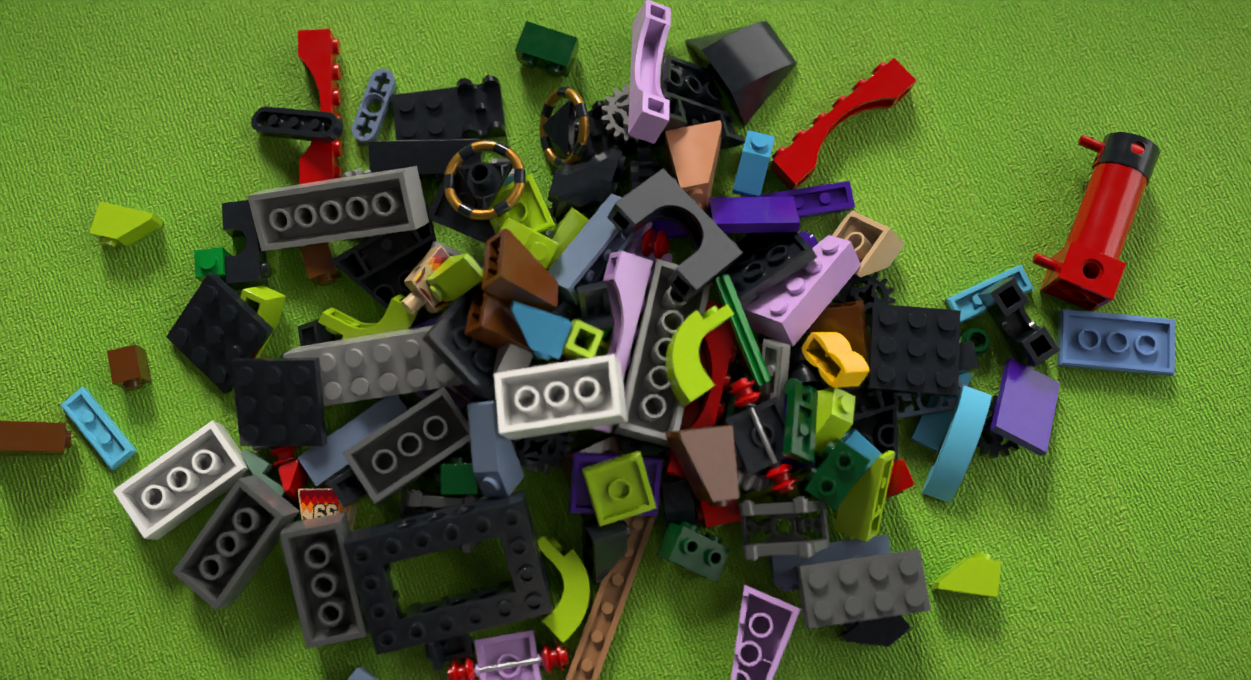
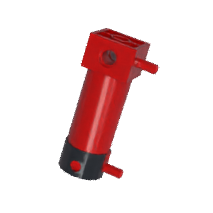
M1113 132L1106 135L1103 142L1085 135L1080 136L1078 145L1097 152L1092 165L1093 172L1067 241L1064 248L1052 258L1036 253L1032 259L1034 264L1048 269L1040 291L1090 312L1097 310L1114 299L1127 264L1120 261L1119 258L1143 193L1151 179L1160 155V150L1155 143L1133 133Z

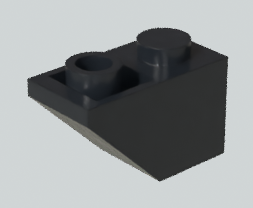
M902 615L844 623L841 626L843 632L838 637L841 641L889 647L910 630L911 626Z

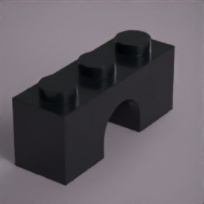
M249 200L222 203L223 230L231 237H246V246L240 254L225 257L226 284L235 291L261 285L268 287V278H271V266L266 259V251H261Z
M1014 277L999 280L978 294L1022 364L1038 366L1060 351L1046 327L1036 325L1027 315L1024 305L1029 300Z

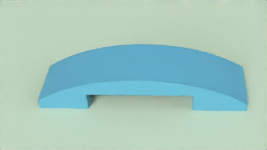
M963 385L953 410V419L935 465L931 466L922 493L948 503L951 502L977 446L992 395Z

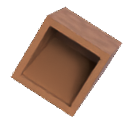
M720 120L665 131V162L668 174L676 179L678 185L697 202L704 212L708 210L720 158L722 129Z

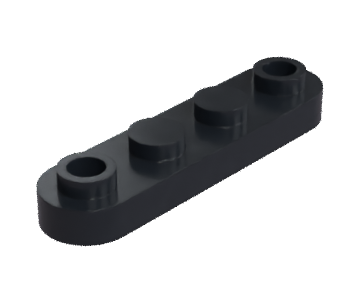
M265 106L258 109L251 119L252 128L259 134L269 137L330 143L338 139L343 131L342 120L331 112Z

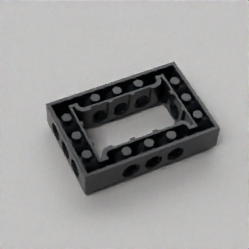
M524 489L512 492L509 497H490L350 531L343 544L377 655L541 616L553 611V596ZM501 537L512 581L500 582L499 586L479 591L477 588L471 589V593L450 598L449 595L442 597V600L425 604L417 602L411 604L407 608L405 616H402L398 602L399 592L394 589L390 575V563Z

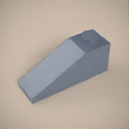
M496 401L470 402L467 406L473 471L483 497H509L525 475L511 440L499 434Z

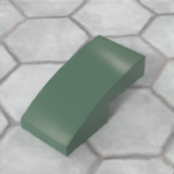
M245 448L242 455L252 474L257 475L285 500H288L290 497L284 492L282 484L270 477L276 469L272 467L273 464Z

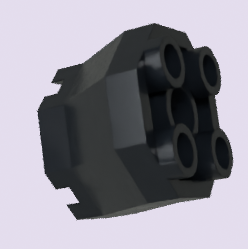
M610 149L574 165L560 163V169H557L554 174L547 199L552 203V208L550 209L555 211L552 217L554 223H559L571 207L583 213L595 207H600L611 194L619 195V191H617L618 181L623 182L627 168L625 166L627 157L623 156V151Z

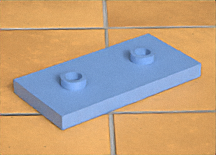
M1068 309L1058 311L1057 346L1060 351L1057 352V366L1160 376L1175 375V319Z

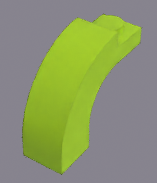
M399 294L392 298L385 315L377 323L360 322L333 307L322 312L318 322L326 326L325 329L335 335L342 334V339L409 329L418 323L425 308L422 306L411 315L401 304V301L406 297Z
M728 304L719 310L714 306L702 315L696 310L677 328L669 342L666 353L667 377L672 391L683 407L715 386L701 366L699 346L706 334L734 315Z
M579 320L571 322L572 326L562 350V354L566 358L575 361L606 355L609 344L601 339L603 331Z
M542 536L538 540L539 548L559 569L564 582V592L560 603L542 622L564 643L579 627L586 615L590 600L589 576L583 561L574 549H571L563 556L561 552L564 548L554 537L547 540Z

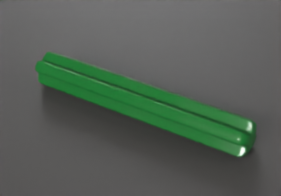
M728 274L719 276L714 279V285L723 307L728 304L734 313L729 318V322L751 376L755 381L754 383L756 386L767 384L771 381V377L730 276Z

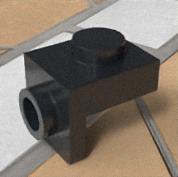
M601 281L576 287L582 321L599 330L614 326L615 322L610 309L606 282Z
M470 633L428 642L425 647L427 659L432 661L434 670L441 669L446 661L472 657L475 652Z

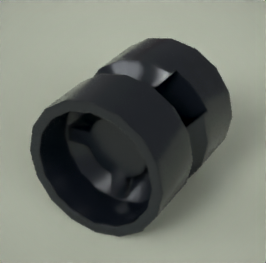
M802 346L790 349L788 380L795 378L801 381L803 386L809 385L817 389V391L827 389V383L820 375L818 367L811 365L803 355Z

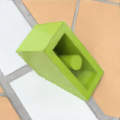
M99 202L90 234L99 239L98 243L103 246L116 248V244L128 247L162 227L163 221L153 213Z
M507 216L500 231L504 228L510 230L546 269L559 243Z
M468 253L450 256L425 281L430 285L429 291L439 301L444 300V302L454 301L483 280V269Z
M834 387L818 391L815 454L821 456L822 451L830 440L835 443L838 438L842 439L852 426L855 396Z
M974 552L973 557L963 558L932 583V589L984 597H998L1001 561L991 560V554Z

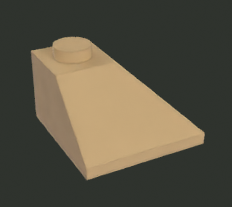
M851 209L832 235L852 242L861 264L854 273L858 277L888 268L905 245L891 228Z

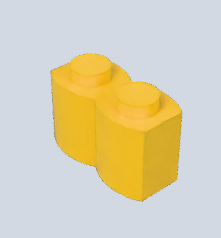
M811 332L801 348L807 361L811 365L818 367L824 381L834 388L860 386L869 372V367L864 358L852 351L849 342L840 333Z

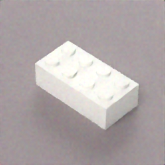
M614 354L494 373L499 434L509 440L628 422L621 363Z
M211 421L114 489L113 492L144 539L158 540L233 487L238 478L247 477L252 472L247 466L241 450L224 425Z

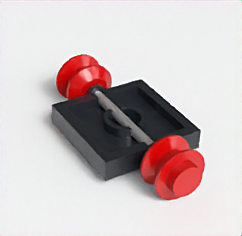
M747 377L730 384L732 390L727 392L728 394H735L737 400L732 404L733 406L743 407L746 405L743 408L744 411L726 418L722 422L724 425H733L735 451L746 476L769 466L772 469L767 472L765 479H772L775 484L770 490H777L779 494L794 489L795 485L793 482L798 480V478L791 477L789 474L793 466L781 463V460L787 458L783 455L786 415L777 396L758 405L752 404V402L758 399L760 392H753L751 386L755 381L748 382Z

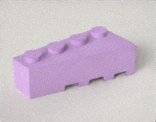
M828 235L812 248L817 258L809 262L805 268L797 270L781 284L763 293L757 300L745 306L741 305L751 330L794 346L861 266L852 242Z
M744 585L731 680H773L800 608Z

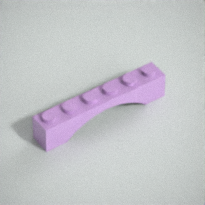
M645 0L632 24L628 135L654 144L669 122V100L665 99L662 94L660 75L663 52L670 29L671 8Z
M624 251L610 253L603 279L608 288L612 315L615 325L612 326L610 344L606 355L614 354L620 361L624 379L625 371L629 368L632 360L630 354L632 343L636 340L639 331L637 326L639 315L644 310L646 303L644 298L646 286L649 285L652 279L653 272L651 266L653 261ZM615 424L589 429L610 433L611 428Z

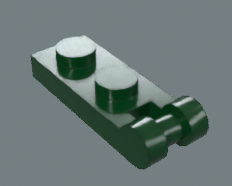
M790 378L784 386V392L788 395L783 455L806 465L814 462L818 391L809 385L803 386L802 382L795 378Z

